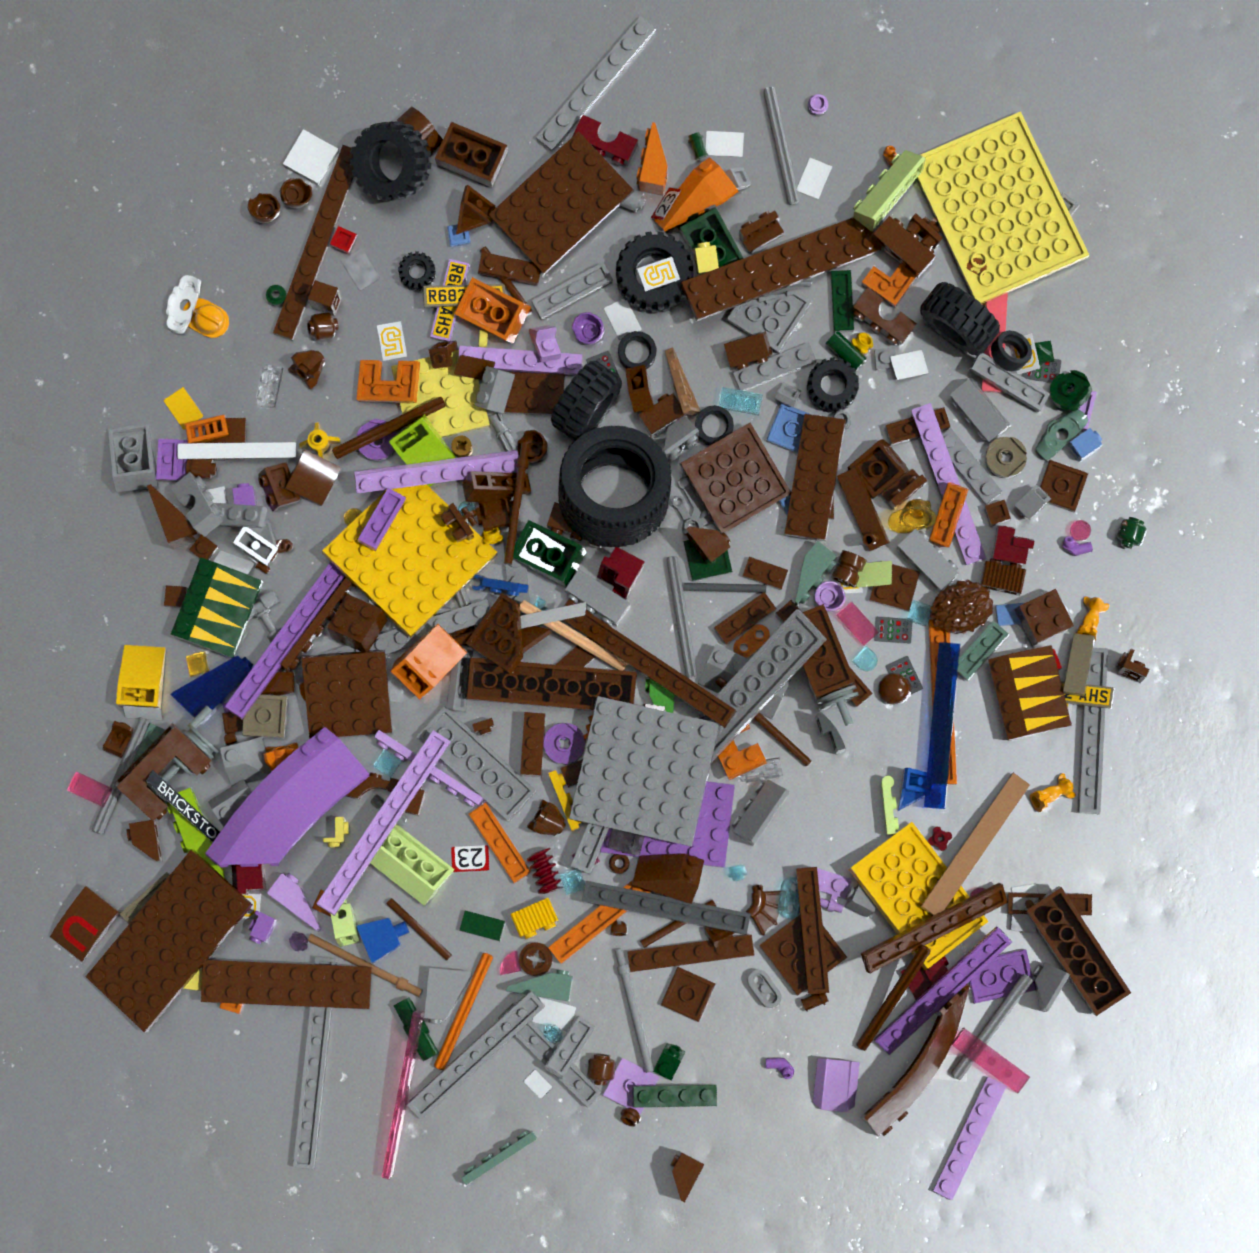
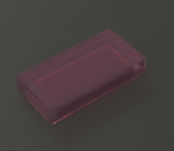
M850 602L836 615L863 646L879 633L853 602Z
M76 772L67 790L104 807L113 788Z

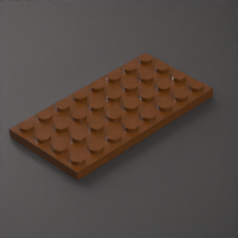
M190 850L85 977L143 1032H148L253 904L195 850Z

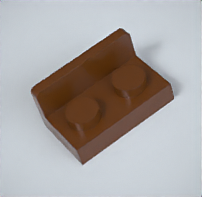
M287 462L266 467L258 474L259 484L264 489L266 503L272 512L277 511L280 507L298 503L301 500L299 495L285 489L291 475Z
M911 469L882 493V497L895 510L926 485L927 479L923 474L919 476L914 469Z
M1130 649L1127 653L1124 652L1120 656L1116 666L1119 668L1117 674L1141 683L1147 677L1150 669L1146 668V665L1140 661L1134 660L1132 662L1131 658L1135 650Z

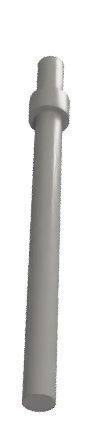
M623 949L615 950L618 962V975H621L645 1071L646 1073L652 1072L654 1069L629 975L631 973L629 964H626Z

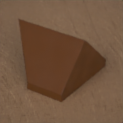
M466 185L464 188L456 235L492 222L489 214L495 209L496 205L469 185Z

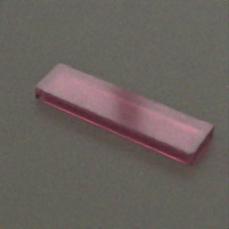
M964 1027L951 1044L1017 1094L1030 1078L1029 1075Z

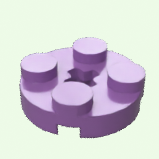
M380 419L369 421L360 427L357 436L386 423V421ZM393 432L380 438L383 440L382 443L374 445V442L360 448L359 451L372 461L389 459L395 452L389 441L397 434Z
M561 723L552 726L544 737V748L547 756L558 764L568 765L577 761L585 749L582 731L571 723ZM569 739L568 744L570 747L568 749L566 747L561 749L559 740Z

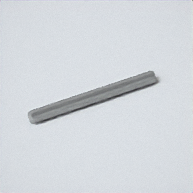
M767 87L764 89V96L789 204H796L799 202L775 88Z
M672 556L667 558V566L685 674L687 678H693L697 676L679 563L678 558Z
M140 717L94 822L93 832L103 834L121 792L116 787L115 782L133 764L134 757L150 725V721Z
M1023 974L953 1069L951 1074L958 1080L963 1078L1033 982L1032 978L1028 975Z

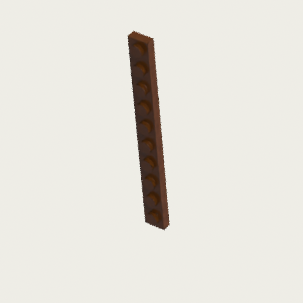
M342 145L274 328V335L292 341L295 337L309 298L306 296L307 290L316 280L353 180L351 171L354 168L353 165H350V159L353 158V154H351L352 148Z
M569 599L564 605V607L574 605L576 603ZM585 610L584 616L563 620L723 728L727 726L737 712L734 708L587 610Z

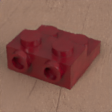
M945 956L927 970H924L921 966L908 986L915 1000L948 971L946 966L949 965V962Z

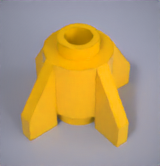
M319 422L315 423L314 430L308 435V439L299 443V448H311L315 453H318L319 457L324 459L323 453L328 450L330 444L341 442L339 437L327 436L326 432L320 430ZM318 438L322 439L321 442L316 443Z

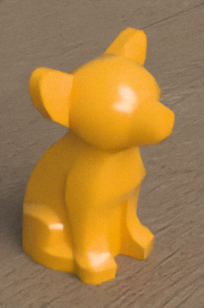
M1085 596L1083 603L1089 609V612L1085 615L1083 624L1079 625L1076 634L1095 636L1096 641L1099 613L1106 612L1110 605L1104 603L1098 597L1090 599Z
M1064 773L1058 776L1057 786H1050L1042 791L1037 790L1030 794V801L1037 812H1042L1043 809L1048 807L1049 803L1058 799L1060 795H1064L1069 799L1076 797V794L1073 792V783L1066 779Z

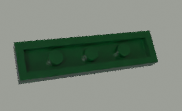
M717 1085L632 1086L633 1108L717 1106Z

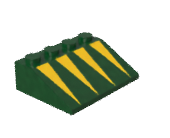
M200 557L171 635L179 640L234 658L263 581Z

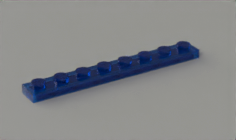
M939 642L924 808L942 810L946 808L961 646L958 643Z

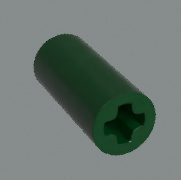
M836 331L825 343L845 363L848 361L851 364V368H855L856 371L868 359L839 331Z

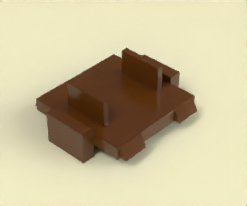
M511 497L489 502H478L479 507L475 508L478 513V524L483 525L485 532L492 531L493 528L509 527L513 504Z

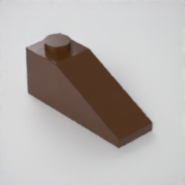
M470 471L462 484L465 501L489 502L513 497L517 473ZM525 473L522 495L531 492L528 473Z

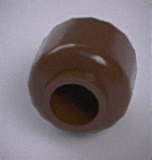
M328 312L314 314L307 321L308 334L317 341L333 338L335 331L339 328L337 319H333V316Z
M594 1054V1057L588 1060L587 1076L590 1080H594L595 1085H607V1081L614 1079L615 1061L610 1058V1055Z

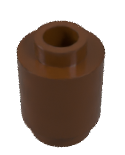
M188 459L186 475L190 472L195 477L200 476L202 479H212V476H216L217 463H214L213 459Z

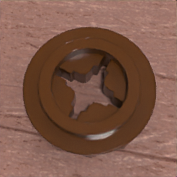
M530 943L520 952V966L524 972L531 976H541L552 965V953L542 943ZM539 950V958L545 960V962H538L535 968H533V961L528 959L527 956H535V953Z

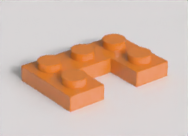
M901 263L891 277L873 266L861 284L895 307L916 279V276Z
M360 360L357 401L417 403L420 362L398 361L396 381L381 380L382 362L380 360Z
M749 723L740 733L750 729ZM733 740L718 755L729 780L767 764L758 743L738 751Z

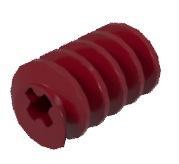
M551 848L535 852L527 858V862H534L529 867L530 870H537L532 875L533 878H539L535 885L542 886L538 890V894H548L564 888L557 886L561 879L554 878L559 872L552 871L556 863H549L553 855H546Z

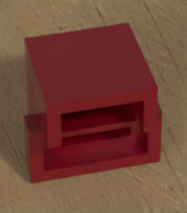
M998 525L992 558L1026 564L1029 548H1034L1035 541L1029 538L1014 536V527Z
M615 547L609 558L606 556L603 558L597 577L614 586L612 591L626 600L641 575L645 561L619 547Z
M240 864L231 865L232 886L242 895H248L249 891L267 890L265 864H258L255 867H241Z

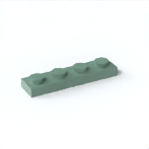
M523 1132L517 1136L519 1141L513 1145L508 1142L499 1148L500 1153L496 1156H493L491 1153L481 1160L483 1164L475 1168L473 1165L465 1170V1176L462 1177L465 1185L538 1139L535 1133Z

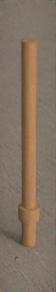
M310 934L307 940L356 966L372 967V974L396 985V988L401 991L406 990L420 997L423 991L408 983L409 980L403 977L399 978L313 934Z

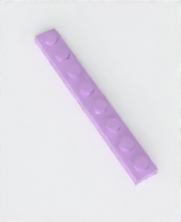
M931 403L912 409L911 412L943 498L948 482L959 486L960 483ZM965 500L956 526L955 535L965 563L969 565L986 559Z
M517 450L355 471L356 493L466 479L470 471L516 473L518 470L516 463L519 454Z

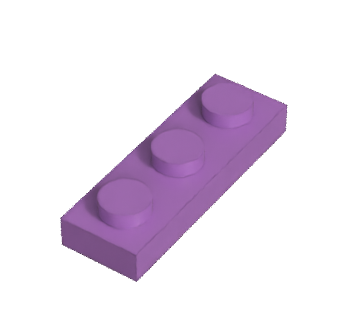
M387 488L357 542L376 551L404 504L406 497Z

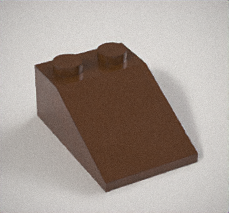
M151 484L147 485L168 544L173 549L196 541L195 535L198 532L192 527L185 515Z
M685 853L639 856L632 885L692 904L699 887L704 860Z

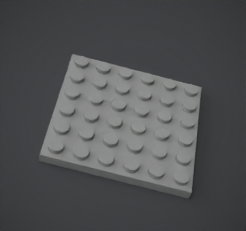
M597 696L569 819L692 847L720 725L707 720Z

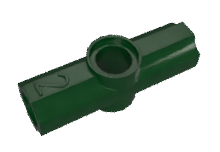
M410 997L395 1004L394 1008L403 1023V1028L411 1043H414L421 1059L425 1061L438 1054L439 1051L429 1035L430 1031L422 1016H419Z

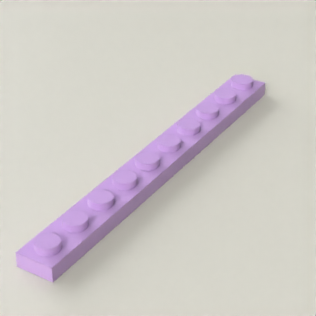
M434 730L432 731L317 902L318 906L332 915H336L451 741Z

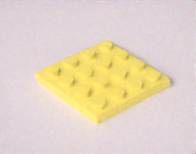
M459 350L452 352L451 359L453 365L451 367L434 369L430 357L414 360L420 362L417 403H400L402 414H405L433 399L442 397L446 406L426 416L441 438L490 427L486 409L475 406L477 394L480 390L479 379L454 374L458 363ZM398 365L391 366L394 381L397 379Z

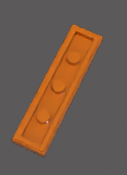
M486 803L469 813V816L514 884L531 873L529 867Z

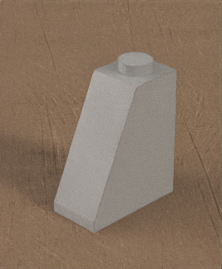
M429 968L424 1018L429 1019L428 1023L441 1024V1020H447L469 982L472 972Z

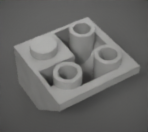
M685 415L667 428L663 452L666 453V457L671 462L681 456L680 452L685 448L689 450L698 443L699 430Z

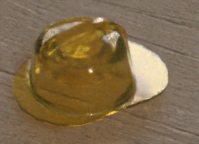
M912 499L906 503L903 509L890 515L888 525L893 531L906 534L911 533L914 529L920 530L933 526L937 517L931 510L930 501Z

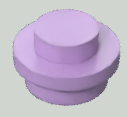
M821 94L813 95L808 101V108L813 114H823L828 108V100Z

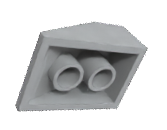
M149 424L108 429L112 476L116 492L145 489L150 484L153 487H157Z

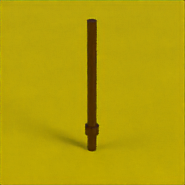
M521 443L520 457L517 458L516 463L518 470L504 564L512 565L525 473L529 466V443Z
M721 676L715 681L722 689L727 685V682ZM760 712L754 717L759 724L806 767L811 763L812 760Z

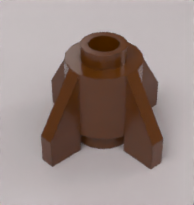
M314 350L295 353L291 357L294 364L288 368V371L294 374L297 373L300 378L305 380L304 382L307 387L312 389L317 385L322 367L325 366L324 356L319 351Z
M542 799L539 810L535 814L534 819L527 824V828L539 834L555 836L557 833H562L566 823H564L565 819L557 806Z

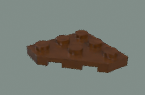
M501 593L466 644L512 674L523 658L520 605Z

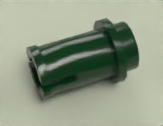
M700 132L689 135L688 143H691L695 159L698 160L708 156L702 140L704 138Z

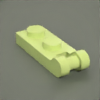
M885 776L881 781L886 836L895 835V830H899L898 817L894 818L893 809H897L896 797H892L891 788L894 785V779L891 776Z

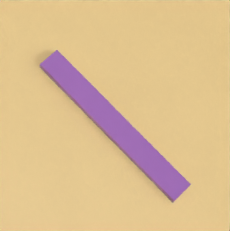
M996 926L875 1038V1042L890 1055L1012 943L1011 939Z

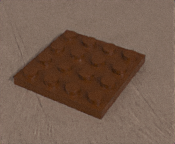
M751 422L680 463L681 468L720 533L731 530L791 494L789 487Z
M385 650L302 657L309 739L324 727L337 737L376 734L378 730L383 733H392Z

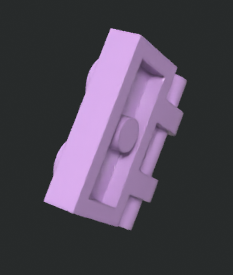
M817 868L819 892L831 895L830 901L820 898L821 907L827 908V911L830 912L837 911L842 913L844 905L836 903L838 897L846 899L852 879Z

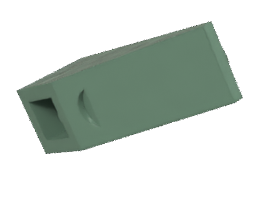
M819 541L814 544L804 557L795 600L796 606L800 602L804 604L811 596L808 592L813 587L817 588L824 580L822 575L826 571L830 573L837 564L835 562L837 556Z

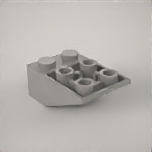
M244 779L208 801L212 811L223 827L252 793Z

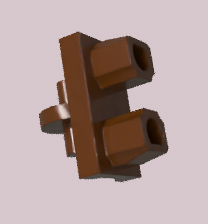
M915 213L906 228L908 232L912 231L923 239L920 242L923 245L927 244L934 249L943 238L938 234L940 229L936 226L938 222L936 217L931 221L926 216L922 219Z
M454 503L448 506L449 510L441 516L442 521L447 527L455 521L460 527L451 532L457 543L466 538L470 541L474 538V533L467 522L469 521L472 527L475 526L477 522L474 517L478 513L476 510L469 512L467 507H463L461 511L464 516H462Z

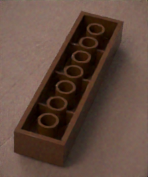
M471 658L467 699L594 711L597 696L634 704L637 672L520 662L512 674H510L489 659Z

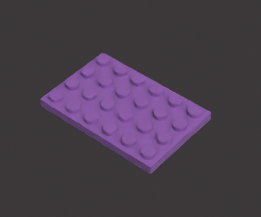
M707 781L692 847L609 828L601 847V853L632 857L685 853L703 859V865L725 868L735 785Z

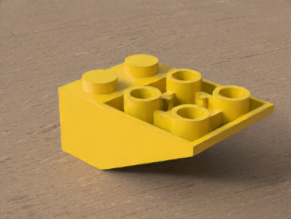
M124 645L116 704L119 707L135 706L161 709L166 647Z

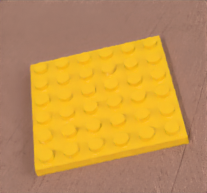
M427 484L391 489L406 497V500L376 551L357 541L386 490L322 550V554L377 607L381 608L410 638L497 555V551L490 544H484V539L470 525L469 527L474 533V538L470 541L466 538L457 543L451 532L460 526L456 521L448 527L444 524L441 516L449 510V505Z

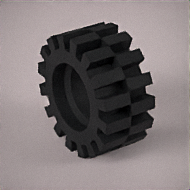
M415 251L412 254L410 252L399 263V277L408 289L411 288L414 291L418 289L421 291L423 286L433 283V279L436 276L435 265L425 253L422 252L420 254L419 251ZM420 264L425 268V273L421 278L410 276L409 269L412 265Z

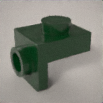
M667 1043L653 1072L672 1081L685 1055V1051L677 1045Z

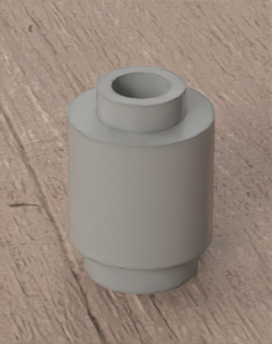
M633 189L634 192L620 206L637 212L638 209L642 210L646 198H643L644 193Z

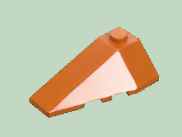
M709 157L694 168L678 188L681 191L664 219L653 220L665 232L686 222L689 216L697 212L700 215L705 213L706 208L714 204L716 207L723 204L739 191L723 169Z

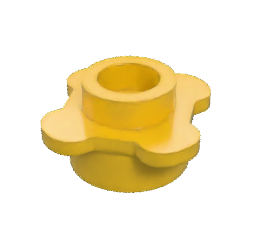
M858 333L857 337L851 340V343L861 353L867 354L868 349L873 347V339L867 333Z
M493 528L492 531L487 532L483 530L481 537L484 538V544H495L503 540V535L500 534L501 530L499 528Z

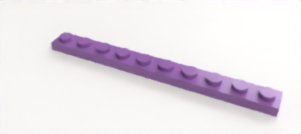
M331 561L225 705V709L241 720L280 669L282 661L346 578Z

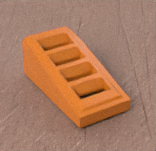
M225 415L185 423L188 444L205 443L229 435ZM219 421L222 428L220 432H218L217 422ZM210 424H213L214 433L212 434L210 432ZM204 426L207 435H203L202 427ZM197 428H198L199 437H196V435H195V429H197Z

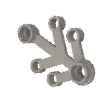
M685 476L681 477L678 480V486L684 490L694 508L692 516H690L684 506V498L681 496L673 498L672 505L675 509H678L684 520L682 531L691 524H694L697 528H703V526L713 521L709 515L700 518L701 512L705 507L694 493L688 478ZM682 480H687L688 485L684 487L680 484V482ZM675 500H682V505H675Z

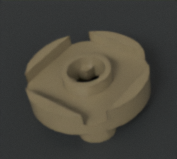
M999 437L989 445L985 460L993 474L1006 479L1018 475L1024 469L1027 452L1025 446L1018 439ZM1003 452L1011 454L1010 462L1002 461L1003 456L1001 454Z

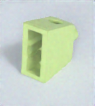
M345 900L336 915L331 914L335 939L340 947L360 943L353 908Z

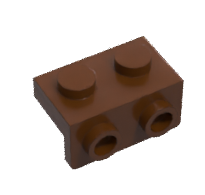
M766 211L759 216L757 221L753 223L748 221L741 226L742 229L739 230V237L747 251L752 252L754 249L783 235L784 231L779 224V216L776 211L771 213Z

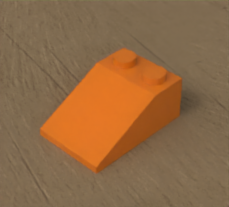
M472 277L454 314L508 342L514 343L531 306Z

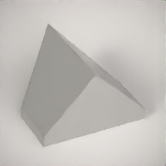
M269 519L265 520L263 528L242 527L233 540V543L246 554L265 565H268L278 550Z

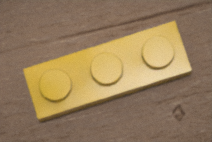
M556 770L549 772V777L571 831H577L580 829L578 824L582 822L569 819L572 809L570 805L573 804L570 792L565 793L563 786L566 785L562 773L557 774Z

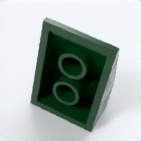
M712 208L678 227L693 255V248H698V243L710 242V246L715 245L719 268L744 259L717 208Z
M528 520L515 544L513 559L546 578L567 587L585 556L586 550L582 545Z

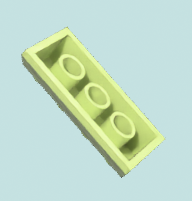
M907 150L901 155L898 153L891 162L893 164L889 170L885 169L880 174V181L877 185L872 184L866 192L867 197L863 201L860 199L853 208L855 210L853 218L873 232L921 174L926 158Z
M398 824L395 825L370 862L424 906L455 870Z

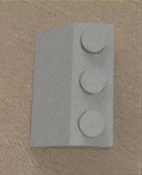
M769 779L766 783L762 781L755 790L758 793L754 800L749 799L743 808L746 810L743 817L738 816L732 824L735 828L733 833L752 846L757 842L790 792Z

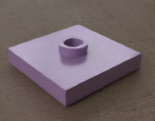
M622 1058L615 1071L614 1079L610 1081L603 1096L627 1108H633L632 1086H655L659 1076L651 1072L646 1073L645 1069ZM643 1107V1108H633V1109L637 1110V1111L639 1112V1114L641 1115V1113H642L644 1107Z

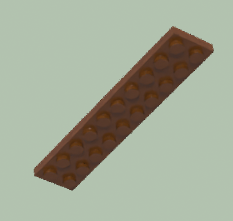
M852 217L681 282L680 285L697 322L881 251V247L872 239L874 231H870Z

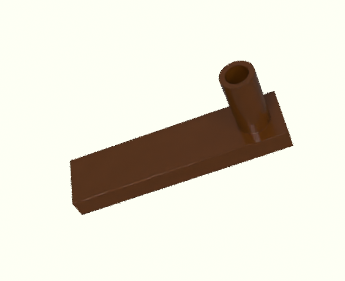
M855 467L838 475V480L862 532L863 543L868 546L869 551L890 543L858 468Z

